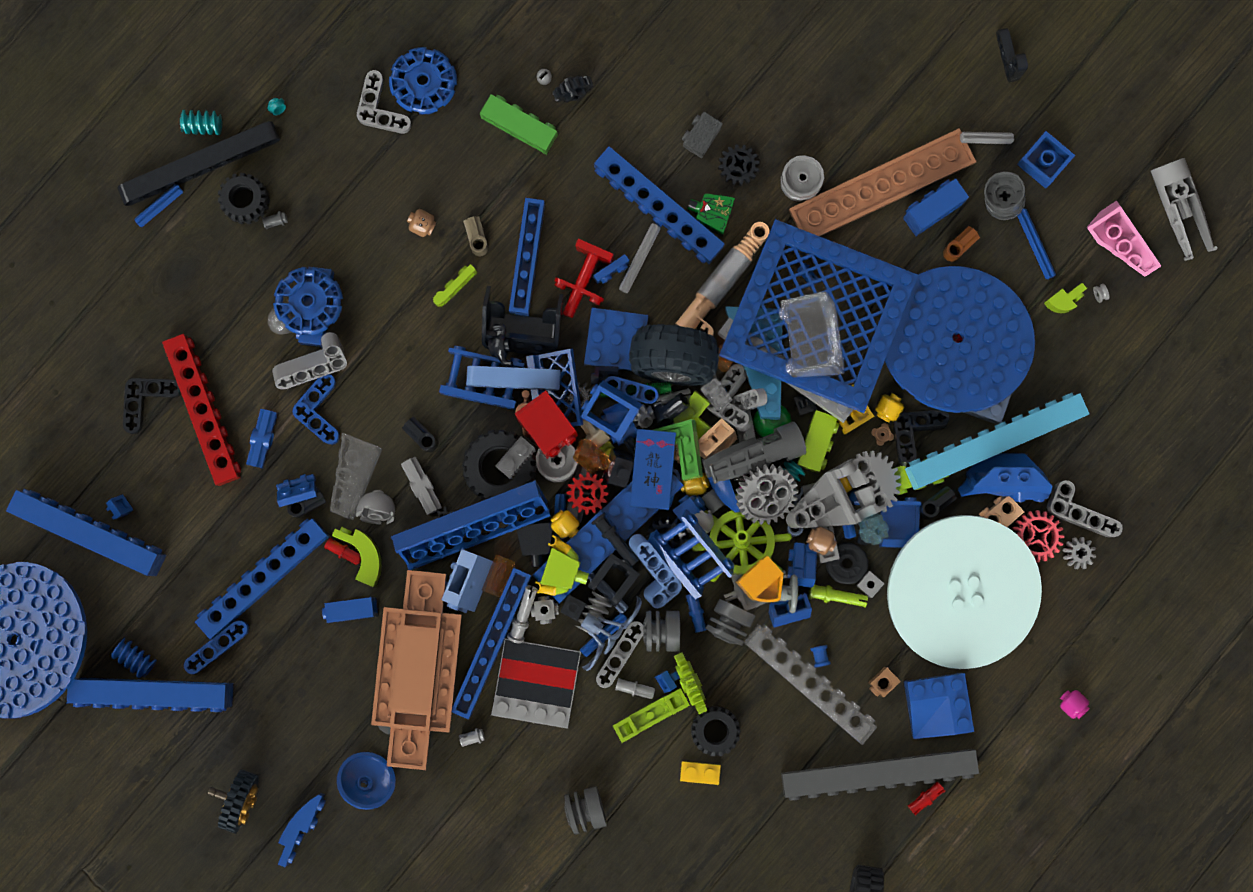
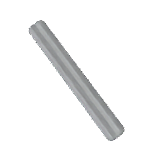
M654 223L650 225L619 287V290L622 292H629L660 231V226Z

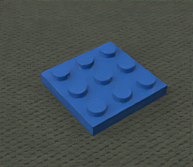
M592 308L584 365L619 367V370L632 371L629 362L631 341L637 329L647 325L648 315Z

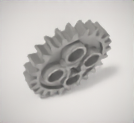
M765 464L763 470H760L757 466L755 473L750 470L751 476L747 477L744 475L745 482H739L741 488L736 489L738 493L735 496L738 502L736 504L741 514L747 520L751 519L753 523L758 520L760 525L763 524L764 520L770 525L771 519L777 523V517L779 516L784 519L783 513L789 514L788 508L795 507L792 501L798 500L795 494L799 493L796 489L798 485L794 481L793 476L787 470H783L781 466L776 469L774 464L771 465L770 469Z

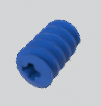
M124 638L114 649L111 656L112 659L118 658V663H124V668H130L131 673L137 672L136 676L138 678L145 677L152 670L157 660L149 662L151 655L143 657L144 650L137 653L138 646L130 648L132 641L125 644Z

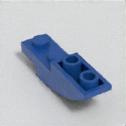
M320 793L307 802L286 826L278 842L285 846L278 865L286 867L289 863H293L296 852H294L295 847L300 845L304 836L301 832L308 833L311 829H315L318 822L316 815L318 811H322L326 800H323L325 794Z

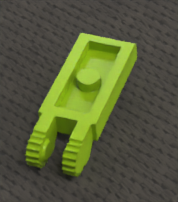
M471 264L468 267L464 266L458 272L459 276L455 280L451 279L445 285L446 289L444 291H438L434 295L433 302L436 306L443 307L477 274L476 269Z

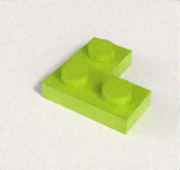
M695 391L688 399L690 406L674 418V423L690 419L695 420L699 440L712 428L700 418V415L711 402L698 391Z

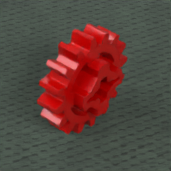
M587 472L586 477L579 474V480L573 478L574 484H568V487L571 488V491L566 492L567 495H571L568 502H574L572 508L578 507V513L585 510L586 515H588L589 510H592L595 514V508L603 509L601 503H607L604 499V496L609 495V493L604 492L607 485H601L603 482L602 478L596 480L597 474H594L593 477H590L589 472ZM592 481L594 483L592 485H584L582 482ZM576 487L580 490L577 499H575L574 495ZM581 487L586 490L591 489V495L594 500L589 497L583 498L584 492ZM600 488L601 492L599 500L595 497V491ZM591 502L593 506L585 507L581 504Z

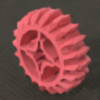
M1036 510L1035 514L1029 511L1028 517L1024 514L1021 515L1022 521H1015L1019 527H1012V530L1016 531L1017 535L1024 541L1023 533L1027 526L1029 536L1025 540V544L1030 546L1035 543L1044 550L1042 552L1030 550L1036 562H1040L1041 558L1043 561H1047V555L1050 558H1054L1052 551L1059 553L1060 550L1056 546H1063V543L1058 541L1064 538V535H1059L1058 533L1063 528L1056 527L1060 522L1058 520L1052 522L1054 516L1050 515L1047 518L1048 514L1046 511L1042 515L1039 510ZM1037 520L1045 523L1047 526L1038 529L1031 522ZM1051 531L1052 539L1050 545L1048 546L1049 543L1047 542L1046 537L1047 534ZM1034 533H1041V537H1039L1041 539L1033 540L1034 536H1036Z

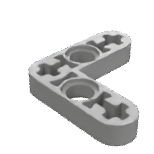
M377 70L368 72L357 110L359 122L366 126L401 134L409 132L411 122L407 116L377 109L384 79ZM375 76H377V78L379 79V81H376L374 85V88L378 89L377 91L372 89L373 83L370 80V78H374ZM373 93L375 100L367 102L365 100L367 94ZM368 112L370 116L375 117V123H373V118L367 117L364 120L361 115ZM383 115L389 117V122L386 125L379 123V118ZM393 117H395V122L401 123L402 120H405L407 126H403V129H401L399 124L394 123V127H391Z
M735 364L727 371L707 400L711 403L707 409L739 431L744 432L751 428L752 418L746 412L729 403L747 378L744 367ZM727 385H730V391L727 393H723V388ZM713 403H718L721 408L713 406ZM733 409V414L730 417H725L726 411ZM739 417L746 422L744 424L740 423L737 418Z
M763 388L752 389L734 396L732 404L751 417L750 410L764 406L767 403V394ZM739 417L737 418L740 423L744 424L746 422ZM753 423L747 431L742 432L737 429L739 443L755 437Z

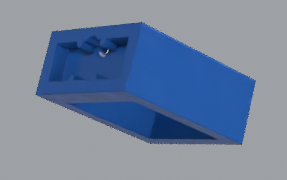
M602 381L599 385L595 384L590 392L593 396L590 401L586 400L583 404L581 418L621 441L643 404L607 382ZM601 392L630 409L618 429L590 412Z
M376 597L324 603L325 608H322L323 619H326L327 623L378 616Z

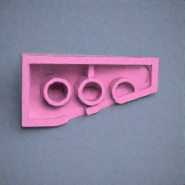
M1117 201L1100 211L1087 226L1098 244L1126 262L1144 277L1161 267Z

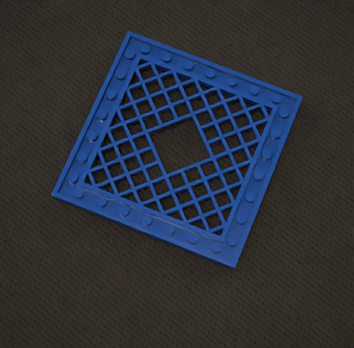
M775 219L719 356L864 413L918 274ZM785 245L791 247L789 249L784 250ZM794 251L797 259L788 262L785 254ZM798 251L804 252L809 255L800 257ZM782 256L785 264L777 267L780 257ZM812 258L815 266L806 269L803 261ZM816 258L822 259L827 262L818 264ZM800 263L803 271L794 274L790 266ZM830 265L833 273L824 276L821 267ZM834 265L840 266L844 269L836 271ZM787 267L791 276L781 279L778 270ZM817 269L821 278L812 281L808 273ZM775 272L778 281L770 284L773 274ZM848 272L851 280L842 283L838 275ZM852 272L858 273L862 276L854 279ZM805 274L809 283L799 286L796 277ZM835 276L839 285L829 288L826 279ZM865 278L869 287L860 290L856 282ZM793 279L796 288L787 291L783 282ZM870 279H873L880 283L872 285ZM823 281L826 290L817 293L814 284ZM853 283L857 292L847 295L844 286ZM780 284L784 293L775 296L771 287ZM883 285L887 294L878 297L874 289ZM810 286L814 295L805 298L801 289ZM841 288L844 297L835 300L832 291ZM768 289L771 298L763 300ZM871 290L875 299L865 302L862 293ZM798 291L802 300L793 303L789 294ZM828 293L843 326L809 339L794 306ZM858 295L862 304L853 307L849 298ZM786 296L789 305L780 308L776 299ZM888 298L883 309L880 300ZM846 300L850 309L841 312L837 303ZM773 301L777 309L768 313L764 304ZM876 302L880 311L871 314L867 305ZM760 306H761L762 309H763L764 315H761V316H759V317H756V316H757V313H758V311H759V308H760ZM864 307L868 316L859 319L855 310ZM791 308L795 316L786 320L782 311ZM852 312L856 321L846 324L843 315ZM779 313L782 322L773 325L770 316ZM882 314L878 325H876L873 317ZM767 318L770 326L761 330L757 321ZM870 319L874 328L864 331L861 322ZM797 320L800 329L791 332L788 323ZM754 323L757 328V332L749 334ZM858 324L861 333L852 336L848 327ZM785 325L788 333L779 337L775 328ZM845 329L849 338L840 341L836 332ZM772 330L775 339L766 342L763 333ZM875 331L870 343L866 334ZM803 332L806 341L797 344L793 335ZM833 334L837 343L827 346L824 337ZM760 335L763 343L754 347L750 338ZM863 336L867 345L858 348L854 339ZM790 337L793 346L784 349L781 340ZM821 339L824 348L815 351L811 342ZM851 341L855 350L845 353L842 344ZM778 342L781 351L772 354L768 345ZM808 344L812 353L802 356L799 347ZM838 346L842 355L833 358L829 349ZM765 347L767 352H764L759 349ZM868 348L866 356L863 360L860 351ZM796 349L799 358L790 361L786 352ZM826 351L830 360L820 363L817 354ZM857 353L860 362L851 365L847 356ZM783 354L786 360L777 356ZM814 356L817 365L808 368L804 359ZM844 358L848 367L838 370L835 361ZM801 361L804 367L795 363ZM832 363L835 372L826 375L822 366ZM862 365L858 376H856L853 368ZM819 368L822 374L812 370ZM850 370L853 379L844 382L840 373ZM837 375L840 381L835 380L831 377Z

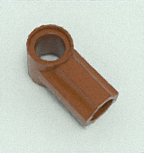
M968 226L945 247L943 251L944 258L950 262L956 261L980 239L976 230ZM951 247L955 248L957 255L951 254L949 249Z

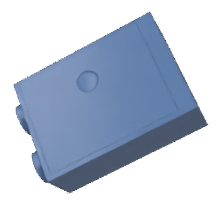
M462 549L457 562H452L451 564L453 572L449 576V582L446 581L445 592L441 600L447 602V607L464 613H467V610L475 612L494 561Z

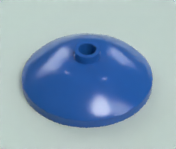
M360 752L348 757L340 766L337 774V787L340 795L348 804L358 809L370 810L382 806L390 799L395 789L396 780L392 767H388L387 761L375 753ZM361 783H366L367 787H362Z

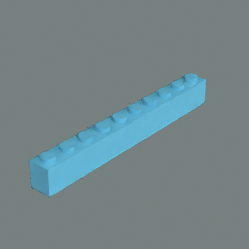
M1067 394L1062 397L1063 401L1057 403L1056 400L1046 403V408L1042 410L1037 407L1028 411L1029 415L1023 417L1021 414L1011 418L1012 423L1006 425V422L995 425V430L991 432L988 429L977 433L979 437L972 439L970 436L960 440L961 445L955 447L953 443L944 447V452L940 454L937 451L926 455L927 459L921 461L919 458L909 462L910 467L905 468V471L913 489L921 488L1089 415L1081 394Z

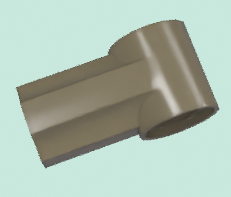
M473 216L464 220V225L471 250L476 256H484L488 252V244L480 217ZM477 243H483L482 249L477 250L474 248Z
M583 419L581 427L587 435V441L595 450L611 439L608 433Z

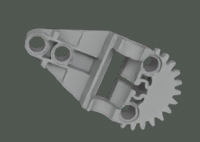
M867 451L863 452V457L857 454L856 458L849 459L827 471L789 512L786 517L787 525L794 529L852 525L880 511L886 512V506L891 508L893 507L891 501H897L894 494H900L896 487L901 486V484L896 482V480L901 477L894 475L898 468L892 469L891 467L894 462L890 461L887 463L888 456H884L881 459L880 452L876 456L874 451H870L869 455ZM847 477L852 488L867 484V487L860 488L854 492L861 506L860 509L854 510L839 478ZM875 497L878 499V504L875 503ZM812 507L815 508V514H814V515H813V513H812ZM797 515H798L799 518H800L799 524H798L797 521H796V516H797Z

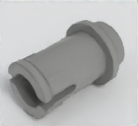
M476 728L475 731L460 734V743L462 747L476 742L482 743L485 740L483 730Z

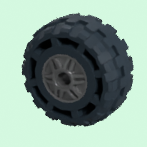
M657 324L640 327L632 338L629 353V362L635 375L655 382H665V384L669 382L670 384L681 386L706 385L711 382L713 375L717 372L719 361L717 340L711 334L677 325Z

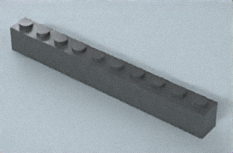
M965 749L781 772L784 797L792 801L801 799L800 796L808 795V798L820 797L821 793L833 796L838 795L839 791L847 790V793H856L861 788H866V791L878 790L877 786L896 788L897 784L904 783L905 786L916 785L917 781H924V784L935 783V779L943 778V781H952L957 776H962V779L974 778V774H979L976 750Z

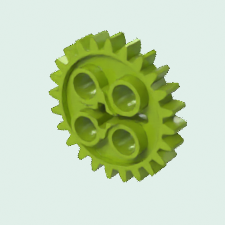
M683 652L679 653L674 658L677 663L675 668L680 677L679 681L682 689L687 694L691 705H695L698 714L707 711L704 703L706 699L701 689V682L697 673H694L690 661H686Z

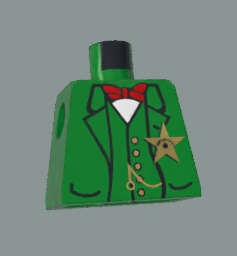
M704 194L702 202L691 199L687 210L698 213L696 218L698 222L723 236L735 198Z

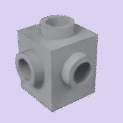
M549 596L538 597V601H534V605L531 608V616L535 617L536 621L540 620V624L552 623V619H556V615H559L558 603H554V599L550 600ZM543 606H546L548 608V612L546 614L541 613V608Z

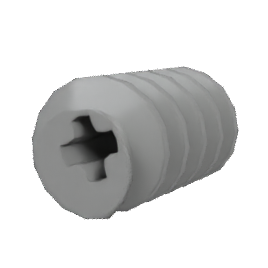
M592 591L595 598L588 599L592 605H585L588 612H582L581 614L586 617L590 613L596 618L600 616L605 619L602 614L609 613L605 607H612V604L609 602V599ZM578 619V622L582 624L584 619ZM576 626V627L582 629L583 631L589 633V631H587V630L584 629L583 627H581V626Z

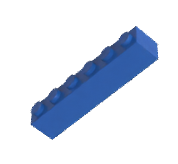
M525 198L509 307L510 314L528 317L530 314L545 210L544 200Z

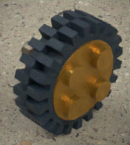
M240 770L233 784H231L228 793L210 787L208 795L224 800L219 816L218 828L236 834L242 824H246L249 818V809L254 808L257 801L256 794L258 792L259 775Z

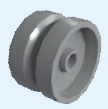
M806 155L796 156L789 160L783 169L780 178L781 189L793 201L804 202L809 200L820 191L824 181V171L820 163L814 158Z
M565 445L560 449L561 451L553 458L550 456L548 459L538 449L536 466L545 479L552 482H564L576 473L578 455L572 445ZM555 458H560V459H561L559 465H556V464H555V462H554V459H555Z

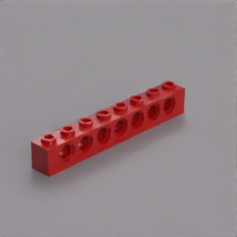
M182 334L163 341L162 344L215 485L221 486L241 478L239 474L242 472L238 462L234 461V449L231 444H228L226 439L228 437L225 426H221L219 419H222L218 408L215 409L213 405L215 398L212 391L207 389L208 379L205 373H201L199 366H202L199 356L194 354L193 348H195L192 338ZM186 351L187 358L181 361L179 358L180 354ZM190 369H193V370H194V375H193V377L190 378V379H187V377H186L187 371L190 370ZM196 387L201 389L198 396L193 395V390ZM206 404L207 412L200 414V407ZM213 422L214 429L211 432H207L206 425ZM219 440L221 446L219 449L214 450L213 442ZM222 458L227 459V465L224 468H221L219 465V461Z

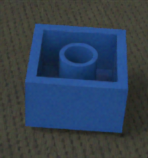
M1045 131L1017 165L1046 189L1075 155Z

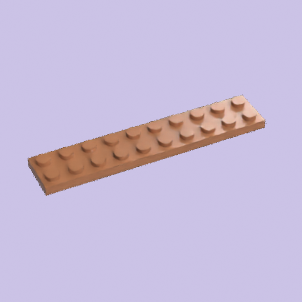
M959 128L790 208L789 212L797 228L821 237L975 164L976 160L968 144L960 142V134L962 132Z

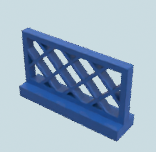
M573 349L526 356L528 368L545 369L542 359L549 358L553 361L549 369H554L556 365L563 369L560 374V384L566 389L561 397L554 390L546 391H548L550 396L553 395L558 399L556 403L558 407L561 402L568 407L564 414L566 418L571 410L576 413L577 422H570L573 427L583 425ZM568 354V363L564 367L558 361L562 355ZM566 372L571 375V381L568 386L561 381ZM531 389L532 400L545 390ZM568 392H571L574 396L571 404L563 400Z

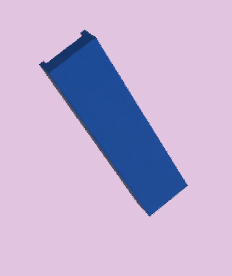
M535 480L393 535L391 539L394 543L395 552L399 553L405 561L408 570H413L551 515L547 505L548 501ZM543 506L545 511L540 515L535 514V509ZM519 514L522 517H527L524 521H517ZM501 521L504 524H509L506 528H499ZM483 528L486 531H491L488 535H481ZM465 535L468 538H473L470 542L463 541ZM447 542L450 545H455L452 549L445 548ZM429 549L432 552H437L434 556L427 555ZM411 556L414 559H419L416 563H411L409 561Z

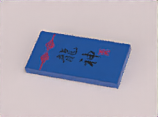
M637 429L630 507L669 510L675 432Z

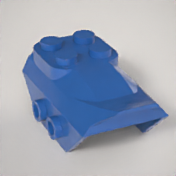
M999 453L974 464L966 471L967 478L958 488L961 497L988 493L997 496H1009L1016 502H1024L1025 500L1043 502L1049 498L1052 484L1044 472L1025 453Z

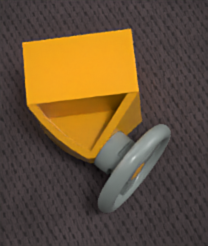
M768 555L759 560L736 581V584L751 600L759 602L788 600L789 612L793 614L796 611L798 577L793 574L790 578L789 586L782 585L783 572Z

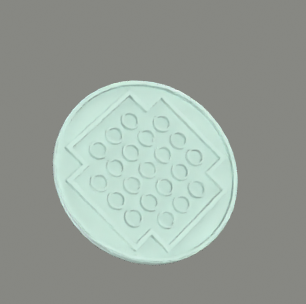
M959 515L947 517L922 528L900 550L889 575L887 587L888 608L897 632L905 643L918 655L932 663L948 668H977L1005 657L1028 635L1040 608L1042 593L1041 576L1036 560L1028 546L1016 533L1006 526L981 516Z

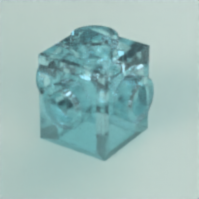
M874 514L859 522V534L864 542L877 545L882 543L883 539L889 537L887 533L889 531L888 525L883 520L882 515Z

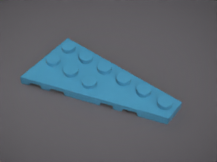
M725 307L728 318L734 320L739 307ZM759 308L756 317L764 315L762 308ZM766 308V310H767L768 313L771 312V311L776 310V309ZM779 313L770 316L773 325L782 322ZM767 318L757 321L761 330L770 326ZM754 323L750 330L751 333L757 332V328ZM782 326L775 328L778 336H782ZM772 330L763 333L766 342L775 339ZM778 342L769 345L776 351H781ZM743 366L751 389L763 388L767 394V403L757 408L760 419L780 420L781 380Z

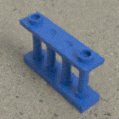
M461 346L449 348L448 352L454 354L449 382L446 383V386H440L439 393L441 395L516 410L517 402L512 397L513 388H506L502 398L495 397V393H493L494 388L486 387V391H483V394L477 393L476 389H474L475 387L467 386L464 390L457 388L456 381L462 356L472 358V366H480V361L482 360L491 362V367H499L501 363L498 358L465 351L466 348ZM510 358L508 360L513 361V367L511 368H525V364L521 363L522 360Z
M686 509L681 517L683 520L681 523L665 534H660L656 529L650 534L648 542L696 600L702 596L703 585L722 572H725L730 578L733 575L734 564L730 558L724 556L699 525L697 517ZM689 528L695 536L678 548L672 549L668 544V540ZM699 542L707 550L688 564L680 559L681 554ZM713 557L719 566L701 578H696L692 574V570Z

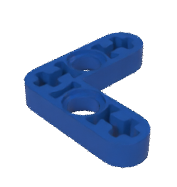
M330 374L318 378L294 405L292 412L295 418L323 442L333 445L340 439L339 432L315 412L336 386V380ZM324 378H325V379L331 378V380H330L331 385H330V386H327V385H326V386L322 389V390L326 391L324 394H323L319 389L316 388L317 385H318L320 388L324 385V382H323V379H324ZM318 392L319 400L311 402L309 399L310 393ZM299 407H305L306 409L304 411L308 415H311V412L313 413V415L308 418L307 422L304 421L307 419L304 415L301 414L298 416L299 411L297 409ZM315 418L321 420V426L318 429L311 427V422ZM324 428L330 433L334 431L333 436L335 439L327 441L328 436L324 432L320 435L319 432Z

